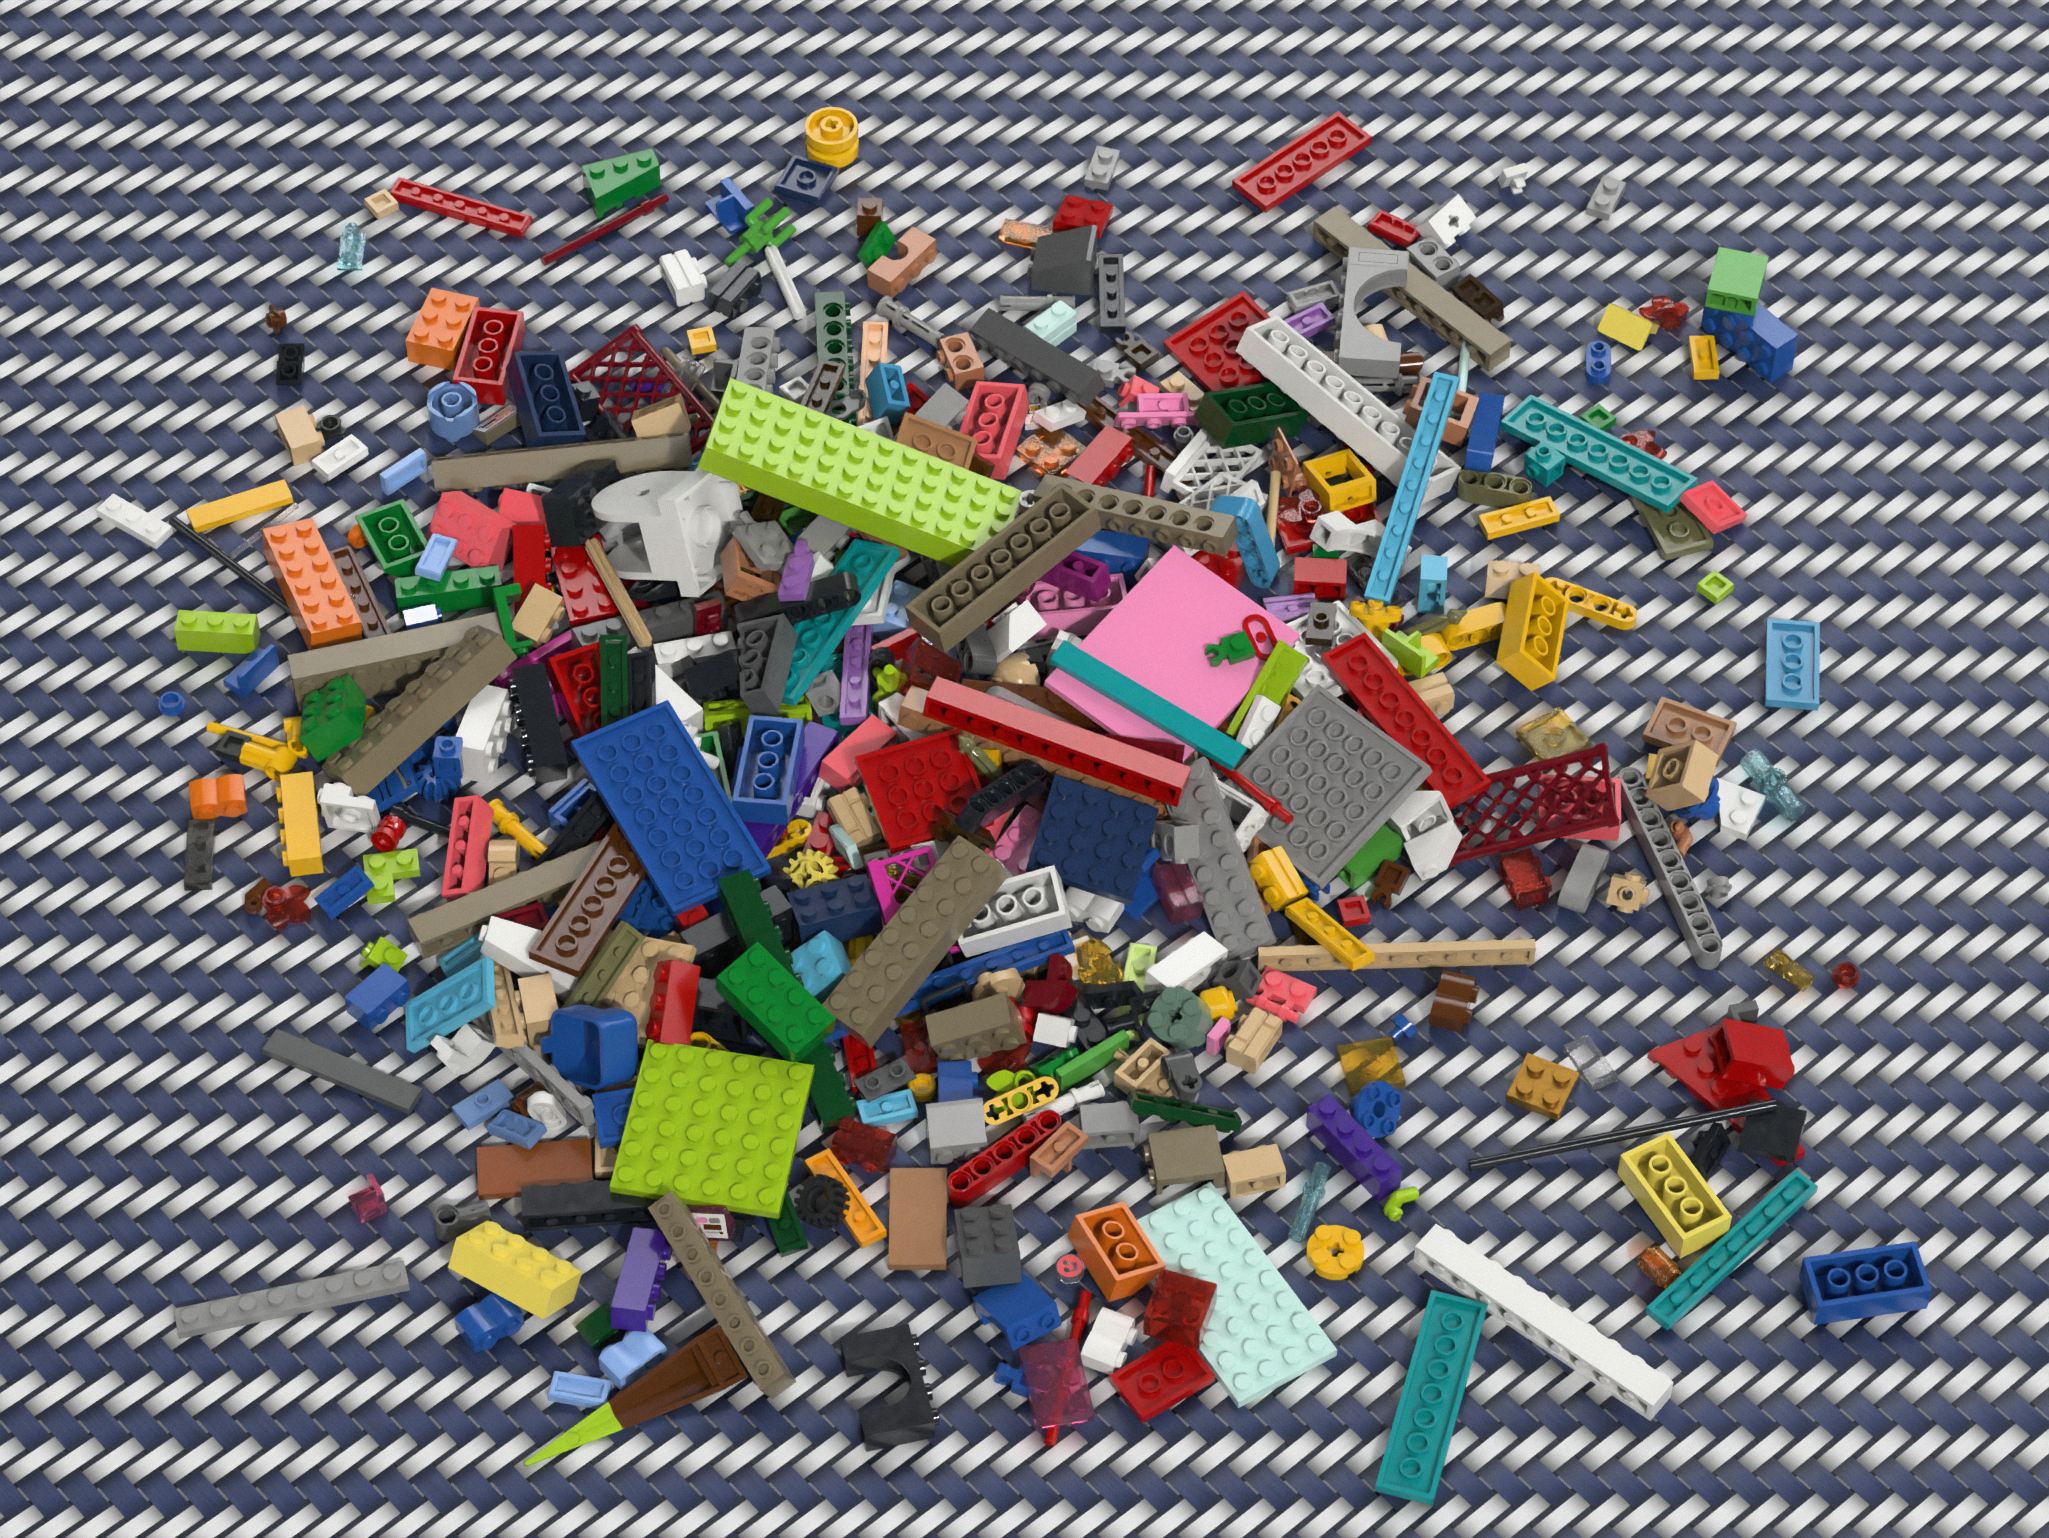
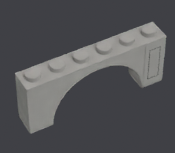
M1349 247L1348 257H1343L1342 272H1347V275L1341 276L1340 290H1345V294L1340 293L1339 308H1342L1343 312H1338L1337 327H1342V329L1336 330L1335 345H1340V349H1335L1334 363L1338 364L1349 375L1399 379L1401 343L1382 339L1369 332L1359 322L1355 311L1358 305L1374 292L1390 287H1406L1409 251Z

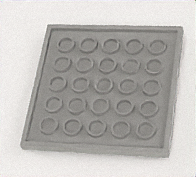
M1319 684L1237 769L1240 774L1265 794L1274 796L1282 803V807L1294 816L1290 824H1285L1277 816L1269 814L1264 826L1257 831L1255 836L1270 850L1282 846L1294 868L1320 889H1323L1433 772L1428 764ZM1228 779L1225 782L1226 785L1230 786L1231 788L1235 789L1236 791L1240 792L1241 794L1245 795L1246 797L1250 798L1251 800L1255 801L1256 803L1262 806L1261 803H1259L1256 799H1254L1251 795H1249L1231 779ZM1225 796L1223 801L1230 819L1240 826L1250 810Z

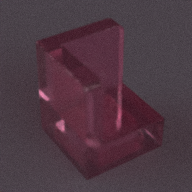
M372 1173L367 1175L368 1188L348 1196L349 1204L361 1224L387 1212L384 1193Z

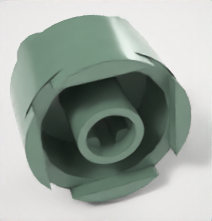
M1169 987L1164 989L1162 994L1154 1001L1148 1016V1024L1155 1035L1177 1050L1185 1051L1195 1046L1199 1047L1206 1042L1207 1034L1213 1028L1211 1009L1201 998L1187 989Z

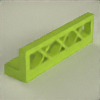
M1279 639L1226 733L1236 740L1256 694L1263 695L1280 706L1283 697L1291 692L1309 658Z
M804 694L796 706L781 703L779 713L766 716L803 719L805 728L808 722L812 721L811 701ZM743 699L703 702L705 733L717 731L719 739H721L719 726L731 721H740L742 735L745 737L749 715L753 714Z

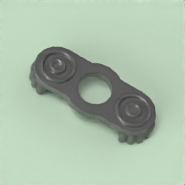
M860 388L850 389L848 396L831 402L826 415L838 420L847 419L851 414L864 408L866 393ZM835 406H843L846 409L843 414H834L831 410Z

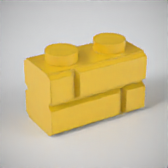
M1282 846L1261 852L1248 863L1253 879L1258 883L1265 900L1271 905L1274 912L1300 901L1309 893Z

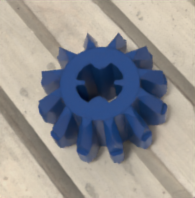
M429 759L426 763L427 765H419L418 773H416L420 787L418 793L423 795L426 802L434 799L436 804L440 799L448 802L449 796H457L458 788L461 785V778L435 777L434 764Z

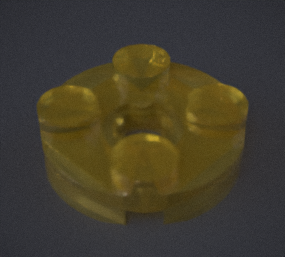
M1092 938L1076 947L1077 961L1080 967L1077 973L1084 983L1089 982L1091 985L1122 982L1123 974L1119 961L1113 962L1109 955L1113 951L1103 941Z

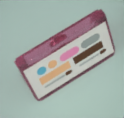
M687 1205L709 1241H730L732 1239L737 1224L727 1207Z

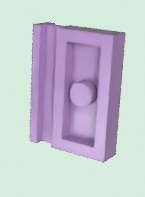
M1315 593L1263 598V608L1287 624L1309 614L1310 603L1318 601L1315 598Z

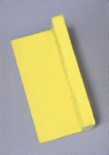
M1609 303L1597 330L1641 351L1649 334H1656L1660 325L1623 307Z

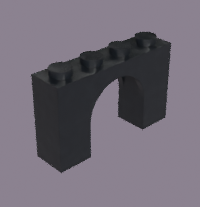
M909 1323L841 1337L840 1351L847 1377L876 1371H888L901 1376L910 1387L907 1394L895 1404L859 1412L860 1431L866 1452L935 1438V1426L940 1425L936 1407L931 1408L929 1401L933 1400L930 1383H924L923 1376L926 1375L925 1363L923 1358L918 1359L916 1351H920L917 1334H911Z

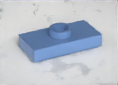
M497 1079L452 1106V1112L469 1131L504 1108L509 1107L511 1102L515 1100V1097L500 1079Z
M505 1108L486 1127L490 1135L529 1150L548 1131L544 1123Z

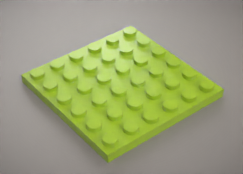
M648 1039L609 1186L610 1192L659 1200L672 1191L688 1205L779 1219L813 1080L814 1065L674 1043V1045L654 1043V1040Z

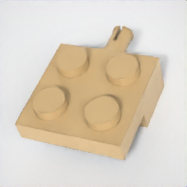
M1151 1037L1132 1056L1118 1048L1113 1058L1120 1061L1122 1065L1114 1072V1085L1127 1095L1129 1090L1174 1099L1169 1084L1162 1073L1160 1063L1162 1056L1172 1054V1052Z

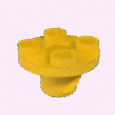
M1368 600L1367 604L1351 601L1349 614L1359 618L1358 620L1379 642L1382 641V632L1389 628L1391 622L1401 621L1403 609L1401 607L1383 606L1384 602L1380 600Z

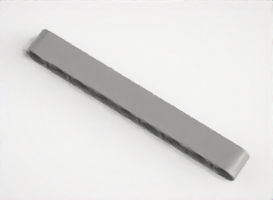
M1625 767L1618 775V778H1621L1622 808L1695 962L1702 969H1714L1720 962L1723 947L1722 939L1657 804L1645 796L1648 785L1643 774L1635 767Z

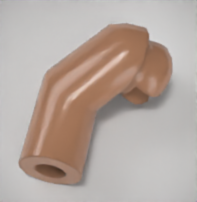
M1675 819L1669 824V829L1682 858H1684L1693 841V836L1688 827L1683 824V821Z

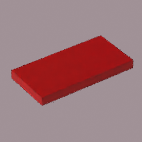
M1320 502L1278 510L1276 532L1286 555L1312 550L1313 544H1317L1309 538L1318 516L1328 513ZM1374 502L1340 512L1356 525L1376 519L1383 525Z

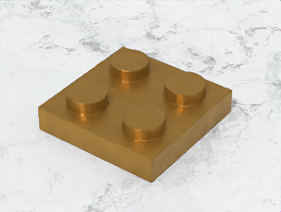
M1527 1053L1506 1094V1101L1558 1121L1579 1080L1580 1073Z

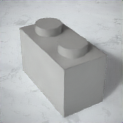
M1127 1101L1079 1105L1080 1130L1089 1136V1143L1083 1149L1139 1145L1140 1128L1138 1115L1133 1113Z

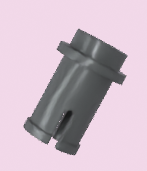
M1187 426L1178 427L1173 434L1176 441L1175 454L1179 455L1194 438V433Z

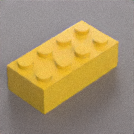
M1535 571L1511 583L1496 660L1497 664L1530 691L1536 690L1554 681L1556 678L1570 601Z

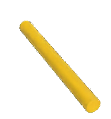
M211 721L207 725V732L224 736L227 730L249 736L252 738V742L275 750L278 746L288 748V743ZM307 750L306 754L297 755V757L306 759L309 751Z

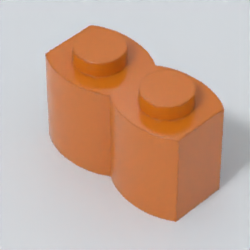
M229 774L216 779L202 778L189 782L190 805L194 820L210 821L220 816L237 817L248 812L243 775Z

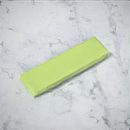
M1130 943L1122 982L1134 980L1143 994L1147 993L1144 990L1145 973L1152 964H1155L1157 946ZM1148 999L1142 1005H1147ZM1120 1006L1117 1008L1115 1017L1128 1014L1131 1006ZM1145 1013L1139 1015L1141 1026H1143ZM1134 1029L1126 1031L1130 1036L1129 1040L1140 1041L1137 1031Z

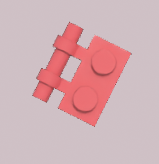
M1267 966L1261 975L1263 979L1256 991L1260 995L1255 994L1253 999H1246V1002L1276 1015L1283 1022L1288 1020L1297 1024L1301 1014L1293 1010L1304 1014L1317 993V987ZM1271 1000L1276 1001V1002H1278V1003H1280V1004H1283V1005L1281 1006V1005H1279V1004H1276V1003L1272 1002Z

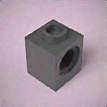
M1249 959L1223 961L1213 983L1216 987L1225 986L1227 990H1232L1235 1000L1253 999L1263 977Z

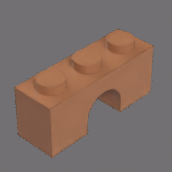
M912 226L898 240V258L900 260H892L882 255L867 269L868 287L893 299L905 289L906 285L913 278H917L928 264L934 262L937 257L936 239Z

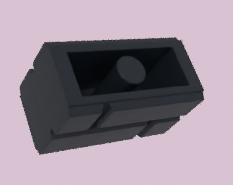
M738 261L735 262L708 292L710 309L718 313L721 312L724 316L731 319L739 312H744L750 299L753 296L757 297L762 290L760 272L751 267L747 268V265Z

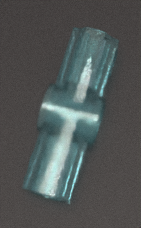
M1753 749L1747 752L1741 759L1740 765L1760 788L1759 793L1766 796L1765 801L1772 803L1785 820L1792 822L1798 819L1805 812L1806 805L1786 782L1787 776L1785 772L1779 768H1774L1760 750Z

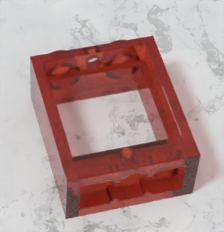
M919 637L903 654L897 692L904 697L911 685L930 691L934 683L933 680L916 671V667L935 678L938 676L959 684L962 663Z

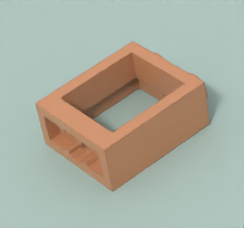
M1422 376L1419 385L1413 384L1408 397L1413 399V401L1408 399L1402 412L1407 415L1405 421L1415 430L1423 407L1419 406L1418 403L1420 399L1426 400L1432 379ZM1457 389L1451 411L1461 414L1460 421L1448 418L1442 437L1443 441L1461 447L1479 401L1478 397Z
M733 536L720 554L725 595L744 602L778 592L782 575L773 570L759 571ZM741 567L760 574L761 578L741 571Z

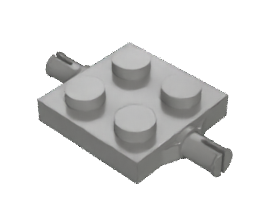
M747 510L741 512L738 517L744 525L736 526L732 534L759 571L773 570L783 575L789 553H794L795 546L775 520L759 523L754 521Z

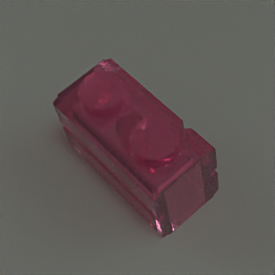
M1173 862L1169 865L1155 866L1151 883L1170 922L1177 924L1184 922L1186 919L1189 921L1200 918L1204 904L1202 900L1203 892L1198 891L1190 869H1187L1185 864H1175Z

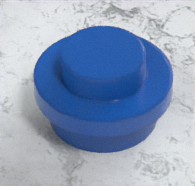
M168 691L160 697L158 708L165 716H176L184 710L185 701L179 693Z

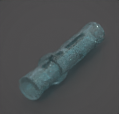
M1316 1162L1309 1182L1304 1184L1302 1190L1304 1195L1291 1229L1288 1232V1237L1295 1242L1302 1243L1305 1241L1319 1200L1324 1198L1326 1192L1324 1187L1331 1173V1167L1325 1163Z

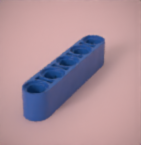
M1479 392V401L1473 419L1464 469L1490 473L1505 396Z

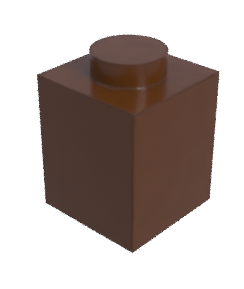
M858 198L857 236H869L876 222L883 221V198Z

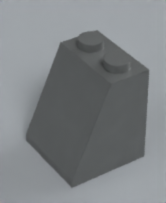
M1097 225L1039 236L1036 247L1032 246L1030 260L1033 261V264H1029L1027 270V279H1031V290L1090 296L1097 261Z

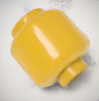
M1225 986L1204 990L1199 995V998L1206 1002L1211 1009L1213 1025H1216L1221 1017L1232 1020L1234 1012L1238 1011L1232 990H1227Z

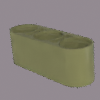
M1465 469L1459 473L1457 496L1462 501L1500 509L1531 501L1532 484L1528 479L1496 472L1486 473Z

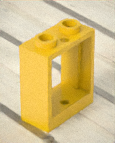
M1350 449L1303 462V475L1307 480V488L1328 513L1337 510L1341 512L1377 501L1376 479ZM1344 473H1349L1354 479L1335 486H1330L1325 480Z

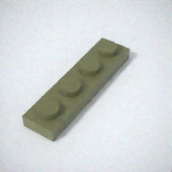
M621 920L562 1008L576 1004L590 1005L598 1008L646 937L627 922Z

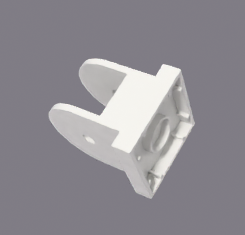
M699 468L695 471H657L632 476L604 488L591 502L594 515L601 520L639 523L642 535L623 542V544L618 545L607 556L618 577L636 580L677 581L682 597H699L723 577L720 554L734 536L732 532L736 526L744 525L738 517L743 512L737 484Z

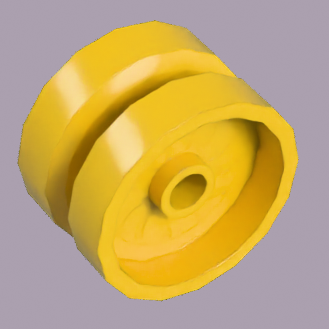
M839 107L821 108L811 113L805 123V144L808 159L838 168L852 163L859 152V131L856 117L850 111Z

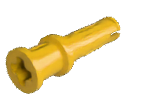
M500 799L492 800L489 803L494 809L492 822L498 826L499 832L506 835L509 834L514 840H519L520 845L538 860L548 847L519 822L520 819L516 813L510 812L503 806V801Z

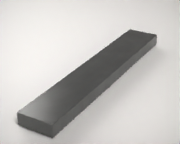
M277 1028L262 1048L263 1055L408 1115H410L423 1095L421 1087Z

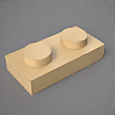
M1180 371L1159 383V390L1163 393H1188L1189 411L1197 410L1204 392Z

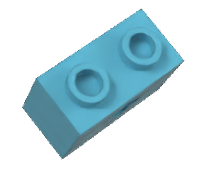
M1421 555L1417 613L1444 614L1448 556Z

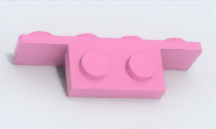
M1188 393L1137 394V412H1119L1114 419V426H1121L1123 429H1132L1136 426H1146L1147 428L1154 429L1161 427V425H1171L1172 428L1196 425V427L1202 428L1201 424L1194 417L1196 411H1189Z

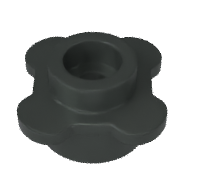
M327 415L317 423V429L321 430L324 440L343 436L346 433L345 428L341 426V419L335 415Z

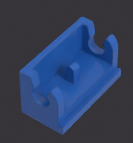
M584 778L548 810L550 828L560 834L596 791V788L589 780Z

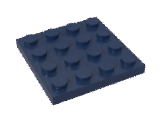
M1055 775L1025 872H1032L1054 865L1061 877L1062 884L1130 906L1159 808Z

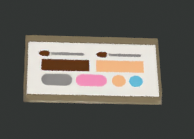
M508 404L473 429L472 434L486 446L490 445L521 424L516 405Z

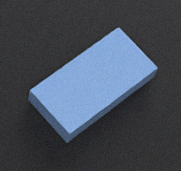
M419 448L380 473L382 491L388 496L428 470L426 453Z
M433 533L415 568V575L440 582L458 546V540Z
M554 1371L547 1395L548 1401L598 1409L608 1402L612 1389V1380Z

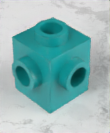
M1541 441L1535 447L1532 446L1526 451L1523 471L1530 478H1534L1547 487L1563 475L1566 457L1559 453L1556 448Z

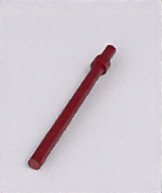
M662 193L651 200L646 199L638 203L636 208L540 257L542 264L546 266L642 215L647 216L653 213L655 208L667 203L669 197L666 193Z

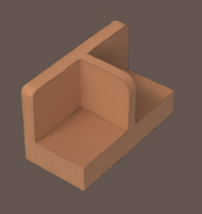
M1066 1121L1030 1156V1175L1035 1178L1043 1172L1052 1179L1061 1169L1068 1173L1072 1168V1158L1089 1143V1136Z

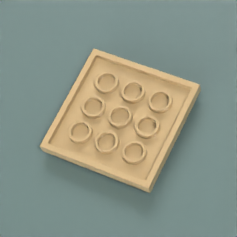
M609 931L608 935L606 936V938L594 954L593 958L591 959V961L579 977L578 983L614 931ZM646 937L598 1008H621L631 1012L637 1021L638 1047L645 1049L647 1038L645 1030L650 1017L651 1008L649 1002L653 994L655 982L653 974L657 967V962L673 959L692 964L697 949L693 945Z

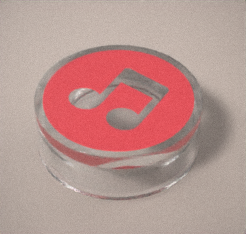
M1065 1254L1058 1258L1055 1264L1057 1278L1066 1284L1080 1281L1084 1275V1262L1082 1259L1074 1254Z

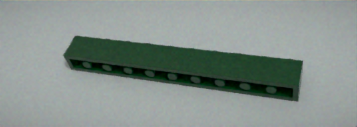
M750 869L718 879V895L743 952L745 953L756 942H759L804 987L800 974L794 973L791 966L793 958L789 949L783 948L781 930L777 924L773 925L770 918L772 916L771 907L768 901H763L760 895L762 888L759 879L752 876ZM824 1040L798 1062L814 1065L815 1071L808 1103L822 1134L853 1123L855 1111H857V1105L853 1096H848L844 1088L847 1086L844 1074L841 1070L837 1071L834 1065L836 1058L831 1046L827 1047Z

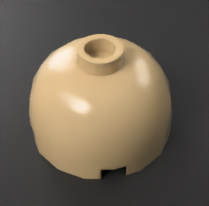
M1019 652L1011 654L997 663L996 671L991 675L990 682L1040 687V676L1035 663L1030 664L1026 659L1030 656Z

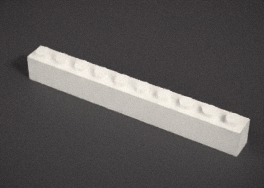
M1435 1224L1415 1246L1414 1263L1466 1298L1487 1303V1312L1649 1421L1670 1399L1673 1381L1665 1373L1656 1371L1647 1365L1641 1357L1632 1355L1623 1349L1617 1341L1608 1339L1599 1333L1593 1325L1584 1323L1575 1317L1569 1309L1560 1307L1551 1301L1545 1293L1536 1291L1527 1285L1521 1277L1512 1275L1503 1269L1497 1261L1488 1259L1476 1247L1470 1244L1467 1245L1458 1239L1452 1231L1443 1229Z

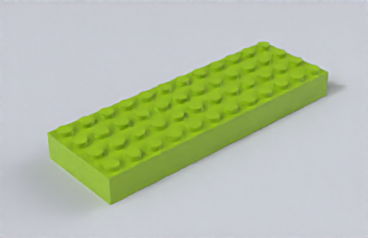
M733 378L729 379L697 467L953 567L1014 521L1022 493L1021 490Z

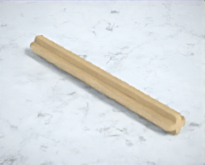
M596 538L586 540L585 549L640 648L650 647L652 645V636L600 542Z

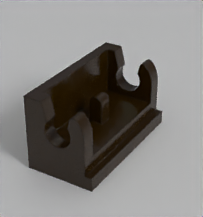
M1471 273L1451 287L1455 298L1459 301L1463 300L1483 319L1488 320L1490 324L1493 317L1498 322L1504 319L1503 302Z
M945 810L930 832L937 841H946L950 844L960 835L984 852L986 847L993 851L997 845L989 830L982 828L975 833H968L957 825V816Z

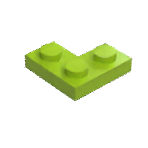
M417 848L363 855L364 872L375 885L367 892L368 905L396 901L393 880L420 876Z

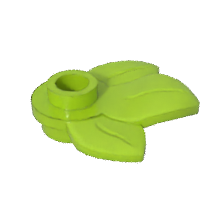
M1001 1070L992 1074L987 1079L986 1085L997 1092L995 1095L997 1097L1019 1087L1020 1081L1028 1083L1037 1079V1077L1027 1070H1020L1016 1073ZM1030 1086L1027 1090L1031 1093L1034 1104L1037 1103L1034 1095L1036 1091L1033 1092L1032 1086ZM1018 1092L1013 1095L1012 1105L1015 1108L1022 1109L1027 1105L1028 1099L1024 1093ZM1006 1097L1001 1099L1004 1103L1003 1106L997 1108L993 1106L995 1114L1003 1110H1007V1115L1012 1113L1007 1106Z

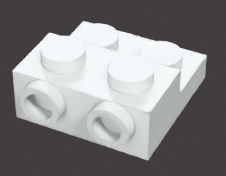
M339 782L334 784L324 783V787L319 789L317 803L321 805V815L325 817L328 828L373 834L379 827L381 818L375 800L367 796L354 797L351 786Z

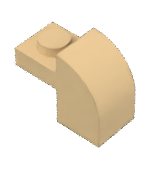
M490 840L488 848V886L494 882H500L515 876L517 870H520L519 840Z

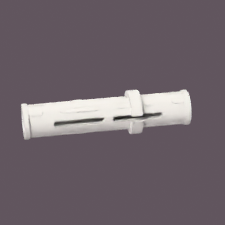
M1098 1079L1078 1089L1072 1088L1068 1090L1069 1093L1021 1114L1023 1122H1027L1044 1110H1053L1060 1116L1074 1109L1079 1110V1105H1085L1093 1100L1104 1097V1088Z

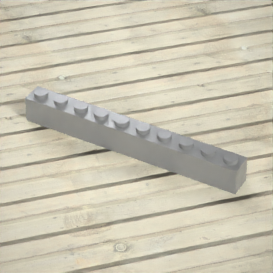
M945 382L918 410L915 416L953 430L951 426L954 423L959 425L966 417L967 412L965 409L969 400ZM897 434L891 439L892 441L896 440ZM819 515L801 533L796 541L807 539L808 547L813 554L819 551L831 561L835 555L833 551L836 548L841 550L850 539L848 535L851 532L856 534L859 530Z

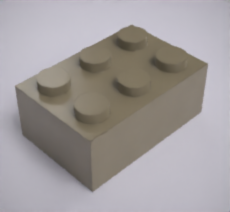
M1005 992L925 1016L931 1047L944 1062L966 1061L976 1057L986 1058L992 1055L993 1052L1013 1050L1020 1044L1027 1043L1021 1013Z

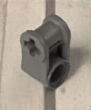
M1185 1050L1162 1056L1160 1060L1162 1073L1169 1084L1174 1099L1197 1103L1199 1091L1202 1087V1079L1191 1051Z

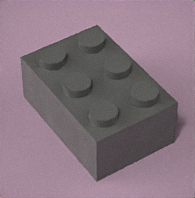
M1011 1204L955 1209V1237L963 1287L1021 1283L1020 1250Z

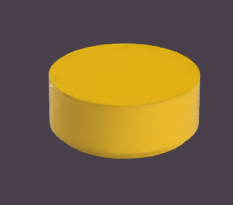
M916 1074L917 1078L908 1082V1089H911L914 1100L918 1102L931 1100L936 1094L935 1079L929 1074Z

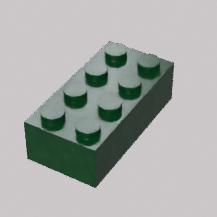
M1266 382L1206 392L1197 407L1194 417L1201 424L1202 428L1216 441L1218 446L1222 449L1273 441L1278 427H1280L1285 438L1298 436L1309 412L1301 408L1288 394L1283 393L1276 384Z

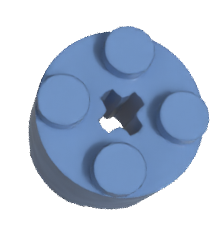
M450 381L437 384L429 391L427 396L429 425L438 436L446 438L449 442H457L460 438L471 434L473 429L480 424L476 392L469 384L458 381V384H450Z

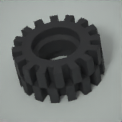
M816 1174V1177L809 1176V1182L803 1181L801 1183L804 1187L803 1190L797 1189L796 1191L800 1197L794 1198V1203L799 1205L795 1207V1211L800 1214L798 1217L805 1223L823 1230L824 1228L831 1229L832 1224L835 1226L839 1225L838 1218L845 1219L847 1215L843 1211L844 1209L849 1211L850 1208L849 1205L845 1204L846 1201H850V1196L845 1194L848 1192L847 1187H844L842 1182L827 1175ZM827 1191L829 1194L828 1204L824 1210L817 1212V1198L821 1193Z

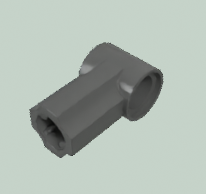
M482 1200L459 1207L450 1204L439 1206L434 1212L436 1237L441 1241L450 1242L455 1240L460 1233L469 1231L487 1220L492 1222L488 1202Z

